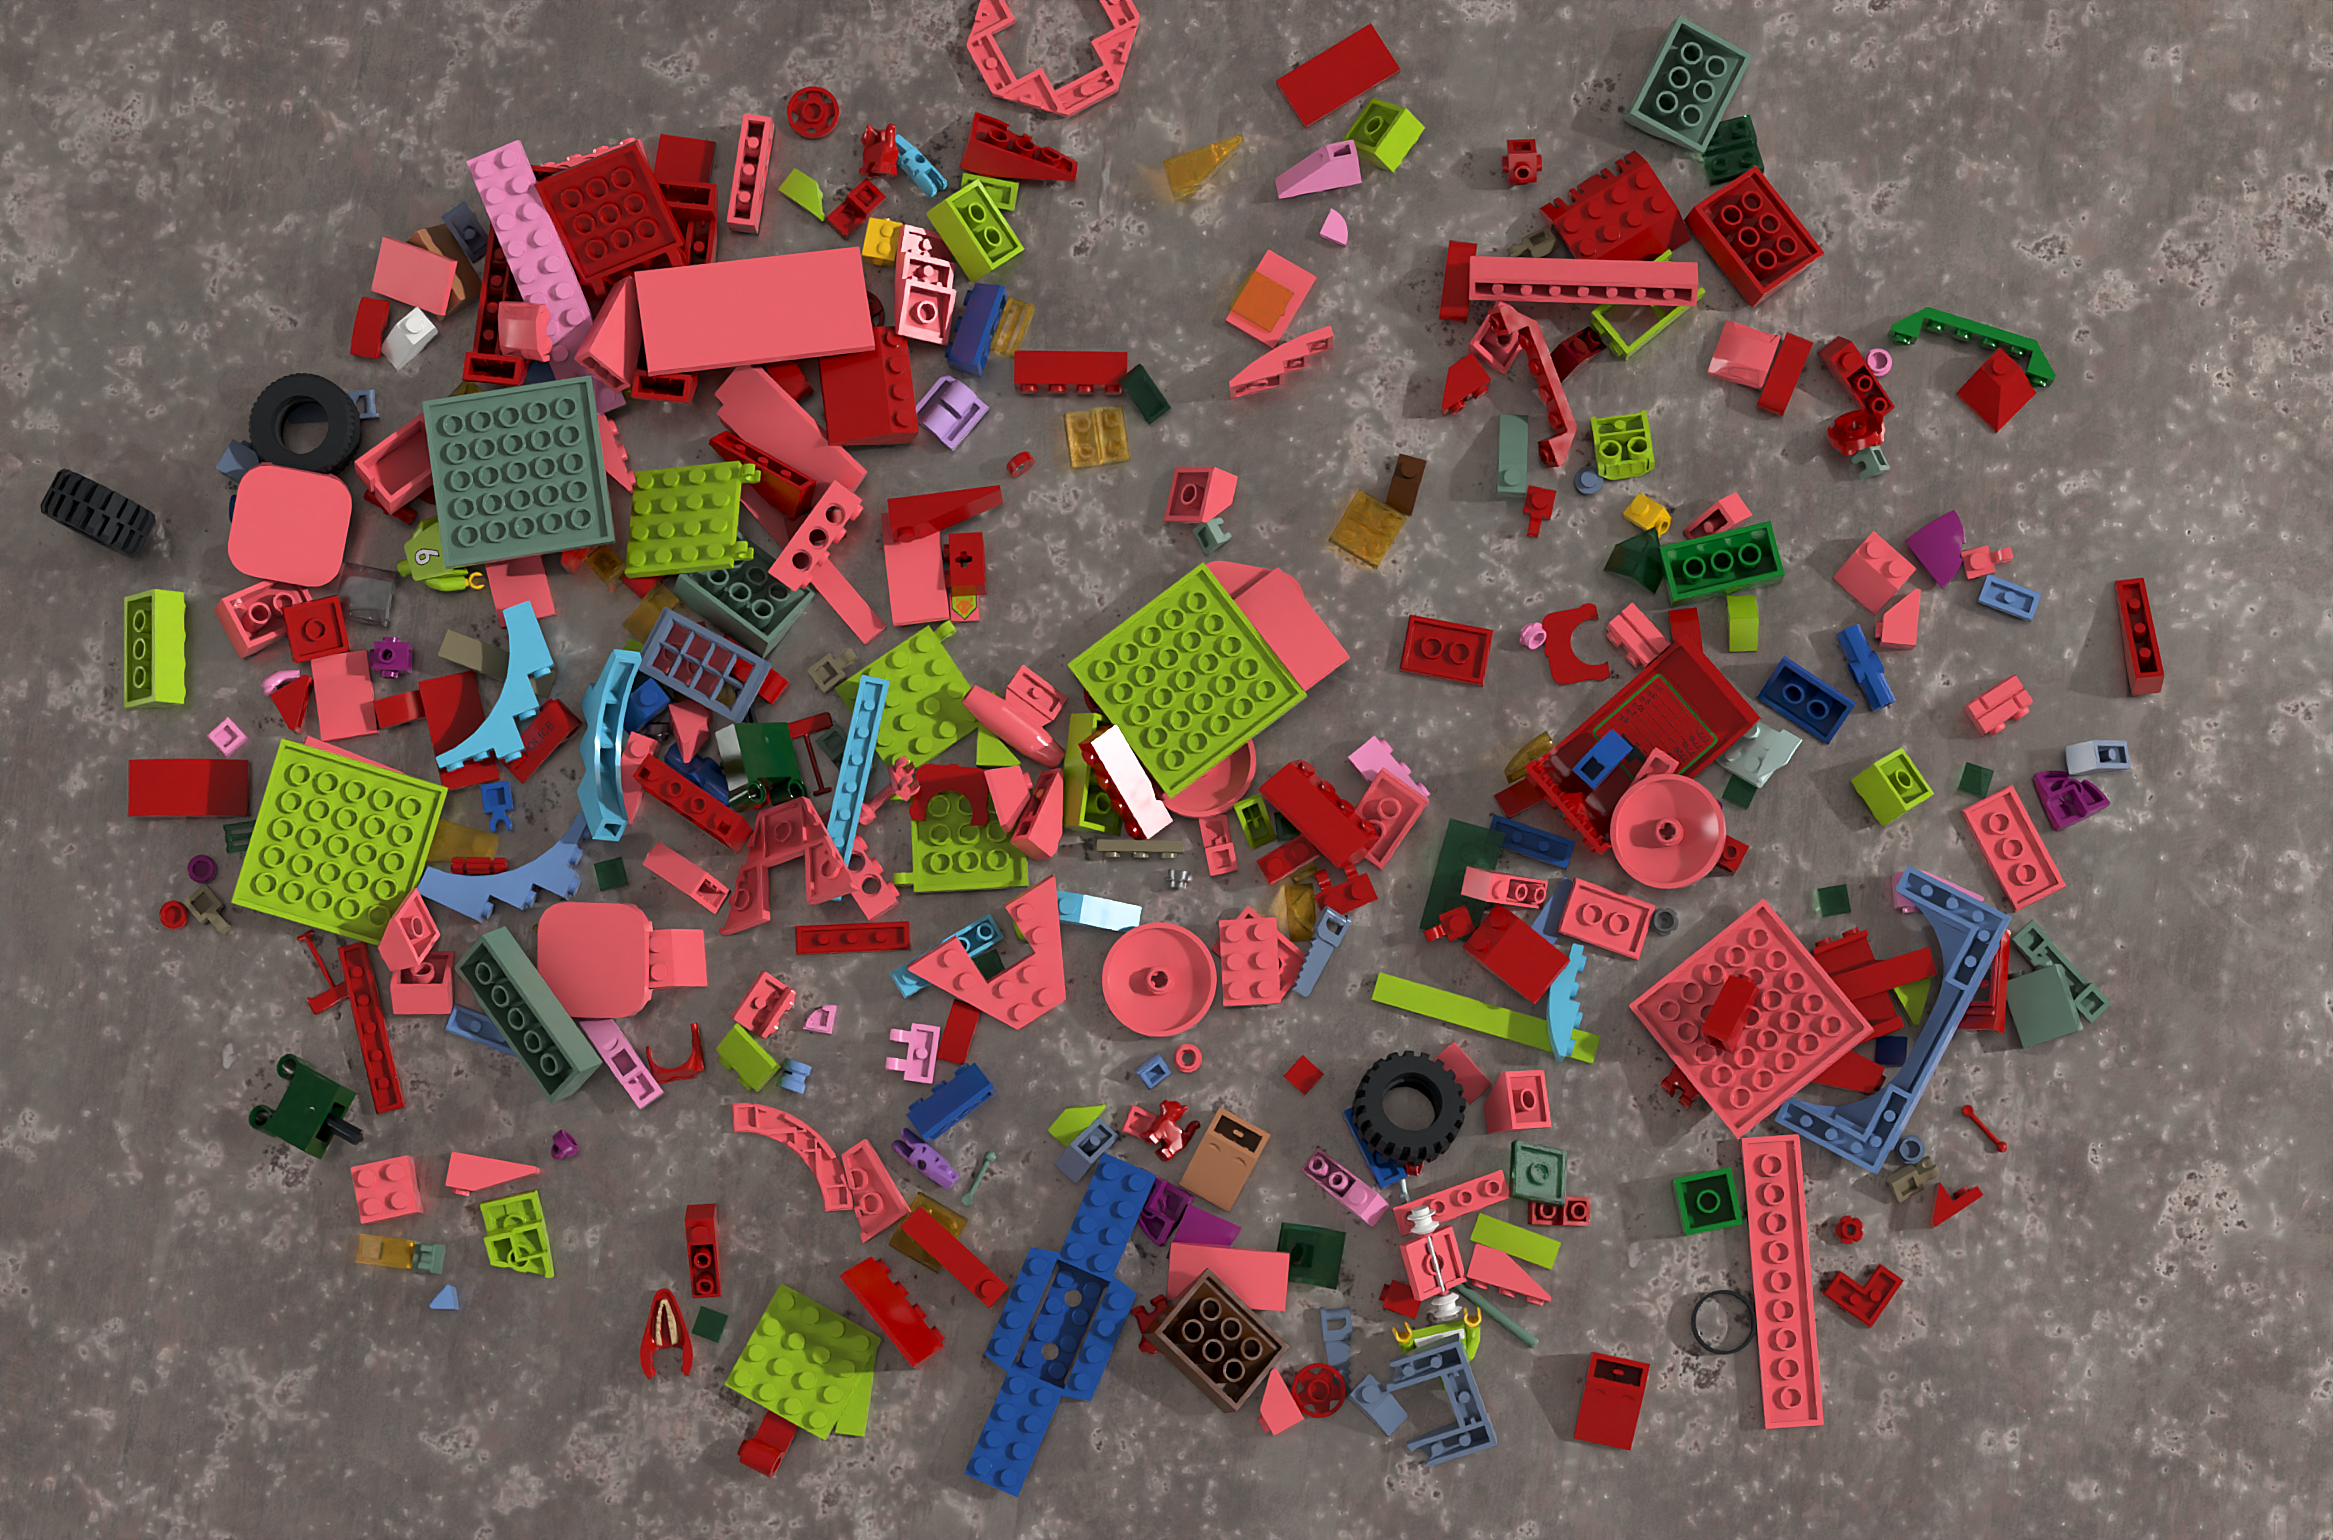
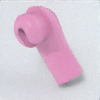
M280 670L263 679L261 682L263 695L270 696V694L278 690L277 685L289 684L301 677L300 670Z

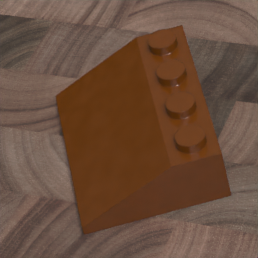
M1206 1268L1189 1284L1142 1334L1223 1413L1237 1412L1290 1347L1209 1268Z

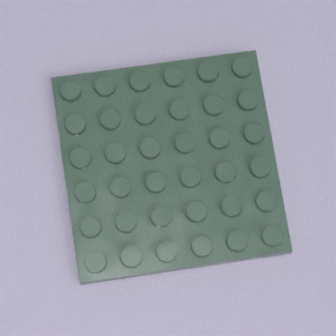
M591 375L422 401L443 559L446 569L616 543L593 378Z

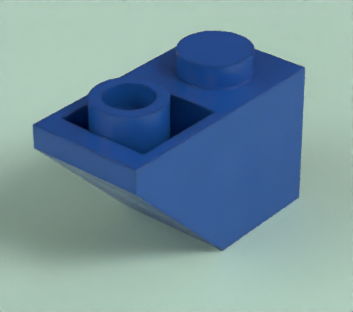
M1611 729L1572 770L1593 790H1596L1632 751L1633 747Z

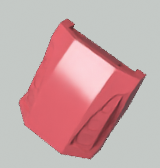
M512 301L499 302V342L503 356L522 357L523 360L541 362L550 361V355L547 354L551 352L552 341L546 335V327L550 322V313L546 308V304Z
M1726 320L1707 374L1732 383L1761 390L1781 335L1761 332Z

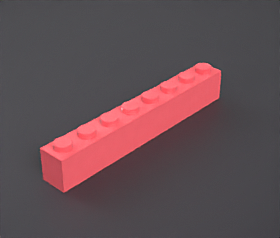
M1470 256L1469 300L1696 306L1698 263Z

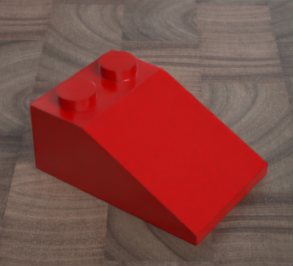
M1497 903L1462 946L1473 961L1534 1005L1571 961L1524 921L1499 903Z

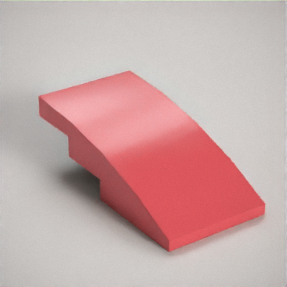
M900 225L894 289L896 335L947 346L956 297V290L952 289L956 263L951 262L952 253L938 232L910 225Z
M1331 325L1303 334L1274 348L1252 362L1229 381L1230 399L1285 385V373L1309 367V355L1333 349L1334 335Z
M889 512L881 513L893 626L949 620L940 531L909 543L893 542Z
M1279 567L1234 599L1237 606L1305 692L1350 659V656Z
M1170 1242L1166 1300L1173 1301L1206 1268H1209L1250 1309L1285 1311L1290 1253L1263 1251L1256 1248L1229 1247L1228 1245Z

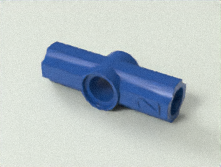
M1859 624L1850 626L1837 633L1836 637L1848 660L1849 672L1855 683L1861 686L1872 711L1880 710L1894 703L1896 699L1883 675V665L1877 653L1871 650Z
M677 742L671 745L664 756L665 763L732 809L728 801L729 788L726 776L722 773L717 762L710 757L703 759L696 754L690 762L684 763Z

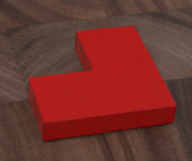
M1878 1264L1864 1286H1861L1839 1270L1822 1295L1871 1328L1904 1280L1883 1265Z

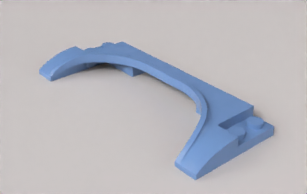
M1907 865L1895 891L1914 903L1930 921L1940 942L1944 964L1939 997L1913 1049L1897 1075L1885 1087L1868 1098L1847 1105L1821 1106L1791 1097L1782 1104L1774 1121L1876 1175H1878L1890 1150H1893L1997 953L2000 947L1999 942L2012 919L2011 916Z

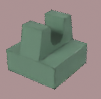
M1870 446L1861 449L1851 459L1853 464H1858L1862 461L1866 464L1865 471L1859 473L1861 479L1882 475L1891 470L1880 446Z
M1213 517L1207 523H1200L1192 530L1205 555L1216 551L1232 538L1230 532L1222 533L1219 527L1224 523L1222 518L1214 519Z
M415 1242L412 1271L442 1274L446 1246Z

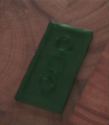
M1450 818L1420 923V929L1427 930L1441 924L1438 915L1465 904L1475 929L1480 926L1486 901L1461 895L1466 868L1469 866L1495 871L1505 833ZM1474 932L1458 939L1467 941Z

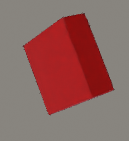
M1302 1055L1283 1077L1305 1096L1321 1079L1324 1073Z

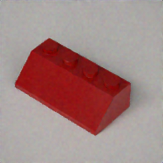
M1300 759L1289 762L1258 789L1338 869L1359 863L1381 838L1375 832V827L1369 821L1361 819L1355 813V807L1347 800H1342L1335 793V788L1326 780H1321L1315 774V768L1307 761Z

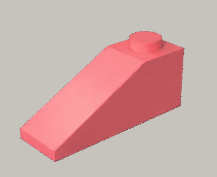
M631 732L620 761L623 799L629 820L628 824L632 825L645 792L632 776L648 753L658 758L662 745L657 740L635 732Z
M1061 768L1041 772L1031 798L1010 841L1033 861L1052 858L1058 849V842L1062 835L1063 770Z
M452 1152L445 1186L453 1188V1194L469 1196L470 1191L481 1192L539 1175L540 1168Z

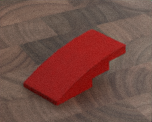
M128 760V817L185 819L186 817L248 816V760Z

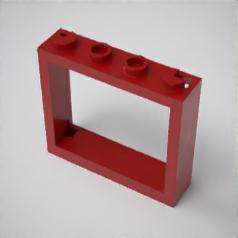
M648 753L632 776L647 793L736 854L740 852L754 832L742 816L650 753Z

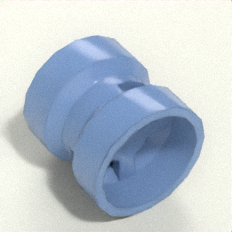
M785 1058L782 1065L784 1069L783 1075L778 1078L776 1086L803 1094L805 1090L804 1080L810 1074L812 1067Z

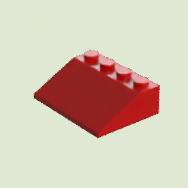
M1754 166L1694 206L1683 220L1751 308L1770 297L1825 254L1757 166Z
M895 326L872 327L875 350L817 357L828 446L910 444L919 433L907 337L896 335Z
M871 1256L843 1272L840 1278L913 1368L920 1369L945 1348L942 1341L946 1338L935 1325L932 1328L927 1325L923 1320L927 1317L926 1313L917 1303L913 1306L906 1299L909 1292L899 1280L894 1283L887 1274L891 1270L881 1258L876 1261Z

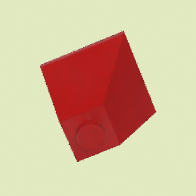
M1999 348L1960 388L1956 395L1997 433L2036 394V391L2021 367Z

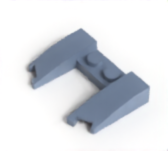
M1459 1333L1418 1347L1390 1360V1366L1395 1367L1394 1380L1387 1381V1392L1441 1376L1456 1415V1422L1407 1441L1410 1451L1413 1452L1419 1447L1429 1456L1425 1462L1428 1467L1497 1445V1435L1489 1413L1483 1404Z

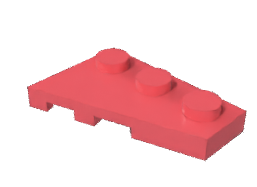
M863 1139L841 1154L848 1186L849 1189H852L856 1206L854 1207L856 1218H859L862 1231L860 1233L862 1243H867L912 1211L869 1140Z

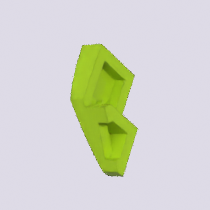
M794 168L778 190L782 195L800 205L807 213L823 222L825 214L822 209V200L824 199L819 185L809 176Z
M1105 1104L1068 1107L1047 1131L1067 1148L1103 1113L1107 1106Z

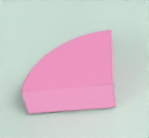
M1331 209L1320 232V236L1345 247L1348 239L1346 222L1337 211Z
M826 1005L815 1010L806 1019L803 1029L832 1034L837 1006Z

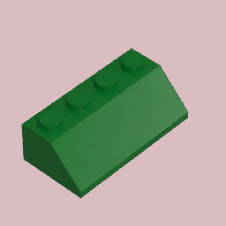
M1771 521L1673 543L1659 548L1664 582L1671 608L1781 583L1785 576Z

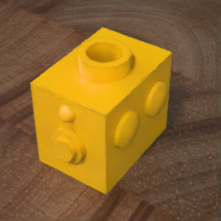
M869 217L862 250L863 261L873 263L875 266L885 265L896 268L900 225H903V223L893 222L887 218L877 219Z

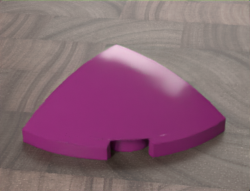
M1953 510L1924 526L1907 538L1905 542L1943 589L1954 578L1962 564L1963 559L1960 557L1962 543H1966L1963 524L1956 511Z
M2043 771L2036 773L2033 777L2042 805L2056 832L2098 813L2111 804L2102 791L2086 779L2080 783L2076 779H2069V772Z
M1157 1176L1141 1211V1218L1137 1220L1146 1236L1157 1246L1162 1247L1182 1220L1188 1204L1191 1205L1194 1196Z
M1188 1204L1173 1242L1230 1246L1238 1236L1241 1227ZM1170 1249L1168 1251L1166 1259H1169Z

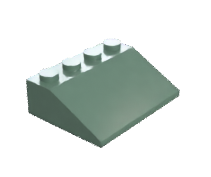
M1679 15L1671 22L1623 120L1648 134L1704 154L1753 55Z
M737 531L736 542L747 541L748 548H754L752 560L734 561V569L681 573L678 576L672 594L751 653L764 659L788 632L817 595L818 591L808 584L804 590L799 587L795 592L772 576L768 571L776 559Z

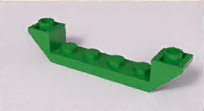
M1926 307L1892 324L1887 337L1893 338V342L1899 345L1908 346L1909 343L1914 345L1923 324L1926 325L1928 330L1935 333L1946 331L1954 334L1953 337L1961 341H1970L1972 339L1981 342L1980 345L1987 349L1996 350L2001 348L2007 350L2009 355L2016 358L2029 357L2024 374L2033 386L2044 388L2046 385L2050 387L2056 376L2037 340L1930 307Z

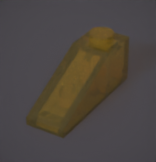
M1243 134L1164 160L1163 168L1174 199L1179 197L1181 199H1188L1195 196L1197 191L1201 190L1244 147Z

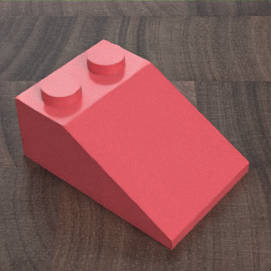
M267 579L222 598L214 611L239 658L242 659L287 637L281 607L313 599L306 586Z

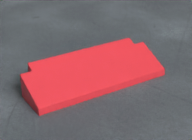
M758 364L737 366L714 394L723 403V406L716 414L720 417L721 423L732 434L817 481L810 505L811 510L814 509L834 480H837L854 493L868 473L842 446H828L827 432ZM831 506V507H829V508L833 511V510H835V509L838 508V507H837V506Z

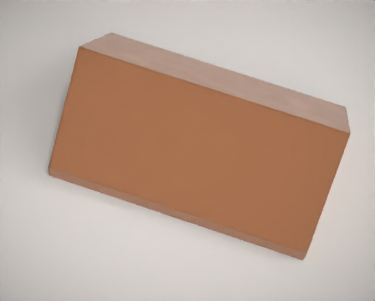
M445 223L417 230L406 243L457 261L445 315H437L440 322H443L480 299L482 281Z

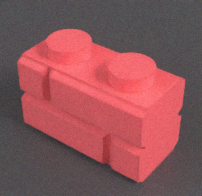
M1633 602L1606 627L1609 632L1606 634L1607 638L1616 647L1621 645L1628 652L1626 658L1635 668L1641 666L1644 670L1671 646V643Z
M2013 674L1966 704L1964 711L1980 735L1984 736L1989 732L1991 736H1994L2006 728L2005 721L2012 717L2017 721L2028 714L2030 711L2027 707L2033 703V700L2023 688L2017 676Z

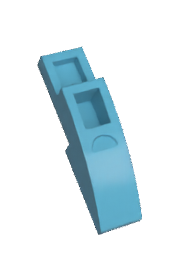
M988 914L944 939L940 944L956 935L973 960L1003 940L1004 936L991 915ZM927 952L890 973L904 999L922 988L933 984L912 973L907 967L908 964Z
M1575 943L1572 944L1568 956L1571 961L1548 988L1546 1019L1548 1035L1556 1062L1563 1063L1565 1055L1571 1057L1575 1040L1570 1039L1573 1028L1579 1029L1583 1013L1578 1012L1580 1003L1569 1000V998L1575 1000L1579 983L1574 982L1577 972H1583L1587 956L1582 955L1584 946Z

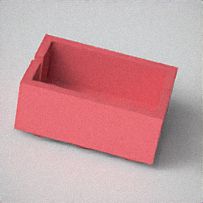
M420 413L354 461L355 474L370 492L374 491L375 498L390 515L433 485L423 413Z

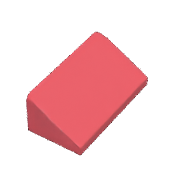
M1454 1041L1433 1060V1062H1436L1439 1059L1444 1062L1443 1069L1445 1071L1452 1069L1456 1074L1454 1082L1455 1084L1461 1083L1464 1090L1462 1097L1469 1104L1473 1103L1492 1086V1083Z

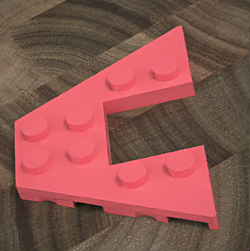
M801 796L758 813L755 830L747 846L751 849L746 864L740 867L735 882V891L728 902L732 906L725 927H720L719 933L728 936L770 921L768 868L805 855L807 903L817 905L859 890L810 799Z
M1051 874L1004 904L1034 950L1024 958L986 981L958 937L954 935L908 964V970L1017 1030L1066 1000L1054 874Z

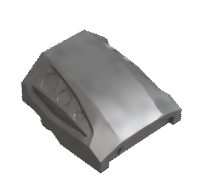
M346 562L337 593L343 620L386 628L392 595L394 596L396 589V578L399 579L400 573L398 571L383 570Z

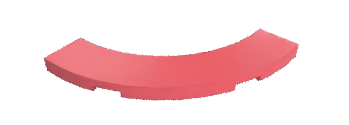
M732 1103L734 1132L756 1133L778 1140L795 1151L806 1162L821 1189L825 1212L854 1210L853 1196L848 1186L844 1168L828 1143L815 1130L791 1114L760 1104Z

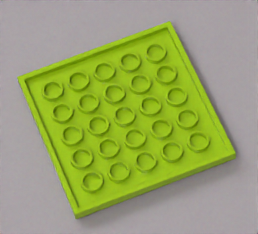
M1204 562L1067 664L1113 725L1116 724L1129 747L1170 800L1307 697L1302 687Z
M281 738L231 903L379 946L393 914L411 889L418 888L448 787Z

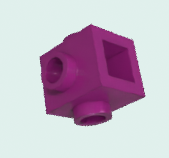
M383 637V641H374V649L369 651V665L373 666V670L377 674H381V678L397 679L398 674L412 675L413 646L409 642H400V639L395 637Z

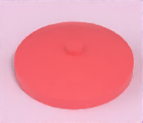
M1251 739L1172 800L1166 795L1143 763L1142 768L1166 809L1183 817L1204 819L1215 817L1231 810L1233 804L1240 802L1245 797L1255 777L1257 759L1254 743Z
M1658 774L1637 782L1620 798L1611 819L1610 839L1618 862L1634 879L1654 888L1679 889L1701 880L1716 865L1725 845L1726 824L1718 801L1702 784L1682 775Z
M1164 922L1143 924L1125 933L1110 949L1102 971L1103 993L1113 1015L1128 1029L1138 1034L1155 1038L1175 1036L1194 1027L1211 1007L1217 987L1215 964L1206 945L1191 931L1181 926Z

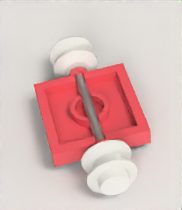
M1427 1205L1419 1206L1411 1210L1412 1214L1407 1219L1415 1222L1411 1232L1420 1235V1237L1399 1245L1414 1300L1422 1301L1436 1295L1431 1301V1305L1438 1306L1439 1309L1434 1316L1441 1318L1442 1321L1453 1320L1458 1317V1313L1463 1308L1455 1305V1300L1459 1298V1295L1449 1292L1448 1289L1467 1281L1452 1226L1446 1225L1436 1229L1439 1222L1432 1221L1431 1218L1436 1212L1435 1209H1429Z

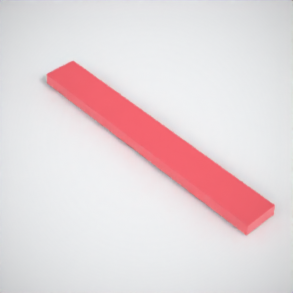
M742 483L740 501L780 548L784 550L789 543L784 519L792 517L785 516L781 511L772 507L748 483ZM798 552L793 557V563L798 568H805L809 564V557L803 552ZM828 558L821 567L818 565L813 567L810 572L814 576L810 581L811 584L865 646L887 628Z

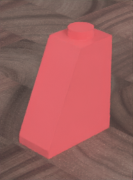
M660 841L648 852L647 858L642 864L713 914L717 913L731 893L727 887L706 871Z

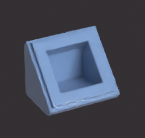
M1155 1053L1134 1069L1149 1090L1172 1073L1158 1053Z
M446 1284L429 1303V1307L436 1310H459L456 1287Z

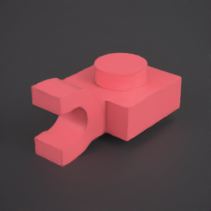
M1986 545L1960 553L1967 581L1985 577L1987 574L1993 575L1996 573L1994 565L2011 562L2014 558L2011 547L1990 553L1989 546Z

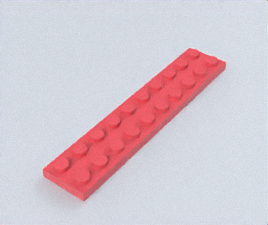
M1799 1134L1741 1138L1754 1308L1757 1321L1756 1332L1764 1429L1824 1425Z

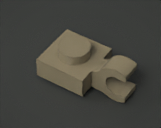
M1546 226L1521 238L1523 243L1511 246L1507 249V253L1510 257L1519 255L1522 258H1530L1531 256L1532 258H1540L1549 255L1560 247L1557 239Z
M851 648L845 650L836 659L828 653L807 669V672L825 694L847 677L843 669L855 663L859 658Z
M204 883L183 901L201 924H205L209 920L222 935L232 928L219 913L225 907L224 904L207 884Z
M1926 1156L1917 1163L1916 1168L1911 1163L1889 1175L1887 1180L1894 1197L1901 1203L1924 1190L1922 1183L1936 1178L1940 1173L1936 1164L1933 1165L1930 1157Z

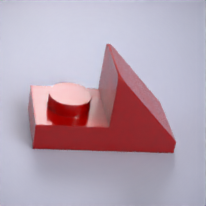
M1940 1182L1936 1183L1929 1218L1931 1228L1938 1226L1982 1197L1983 1193L1979 1187L1975 1186L1970 1189L1966 1185L1953 1193L1956 1199L1952 1200Z

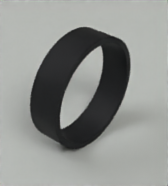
M1718 1290L1704 1296L1696 1304L1691 1317V1327L1696 1340L1703 1348L1715 1354L1725 1355L1740 1351L1750 1343L1756 1331V1314L1752 1305L1744 1296L1730 1290ZM1729 1294L1735 1296L1747 1306L1752 1320L1750 1334L1746 1341L1734 1350L1720 1351L1711 1348L1698 1334L1696 1328L1698 1309L1707 1298L1713 1295Z

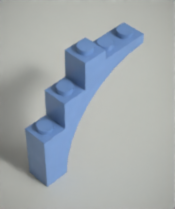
M579 812L569 830L551 849L536 860L515 870L496 875L465 876L450 874L428 866L417 889L421 896L481 924L484 918L488 919L495 906L492 903L494 898L525 912L527 907L531 908L538 895V892L535 891L536 887L568 901L570 895L574 896L577 893L581 883L578 880L580 874L572 870L571 867L578 864L583 854V850L580 848L584 840H589L591 837L584 812Z

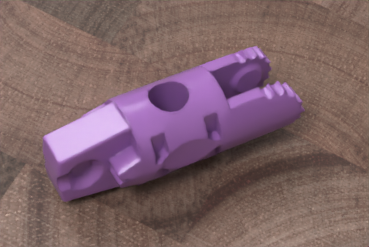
M906 1127L903 1128L900 1133L903 1141L895 1140L891 1146L892 1149L928 1179L935 1183L937 1182L947 1190L950 1189L960 1175L949 1166L950 1164L946 1159Z

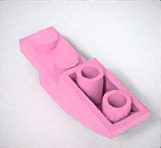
M576 1017L598 1052L639 1109H643L664 1093L612 1018Z

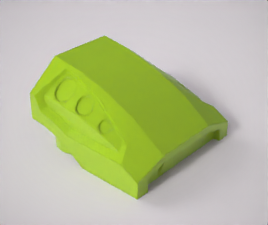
M1640 410V413L1603 418L1590 417L1598 476L1610 480L1641 477L1655 468L1646 410Z

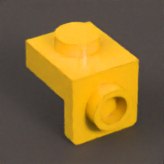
M1639 493L1622 513L1625 519L1646 531L1654 541H1657L1668 530L1673 521L1662 505L1642 493Z

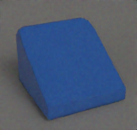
M1882 1036L1876 1038L1875 1063L1902 1067L1906 1062L1908 1037Z

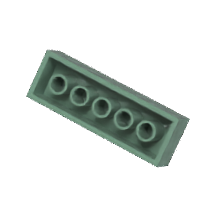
M506 926L482 934L454 966V969L550 1103L573 1095L603 1063Z

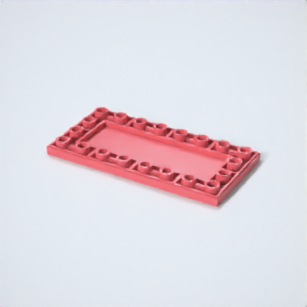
M859 246L634 272L649 376L875 350Z

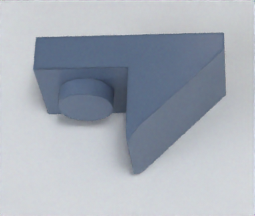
M464 201L441 216L472 262L486 253L488 235Z

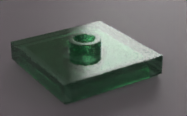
M1520 1140L1511 1142L1509 1197L1558 1208L1565 1206L1567 1151Z

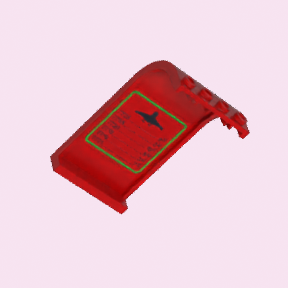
M1685 632L1676 639L1677 641L1569 736L1541 758L1530 761L1524 767L1528 771L1525 775L1527 780L1535 788L1538 786L1542 787L1547 793L1544 799L1554 810L1559 807L1566 815L1563 821L1573 832L1578 829L1585 838L1582 842L1592 854L1596 851L1599 854H1604L1612 848L1610 825L1615 807L1655 747L1679 762L1673 774L1694 779L1762 720ZM1613 729L1633 749L1596 790H1593L1572 769L1594 745Z

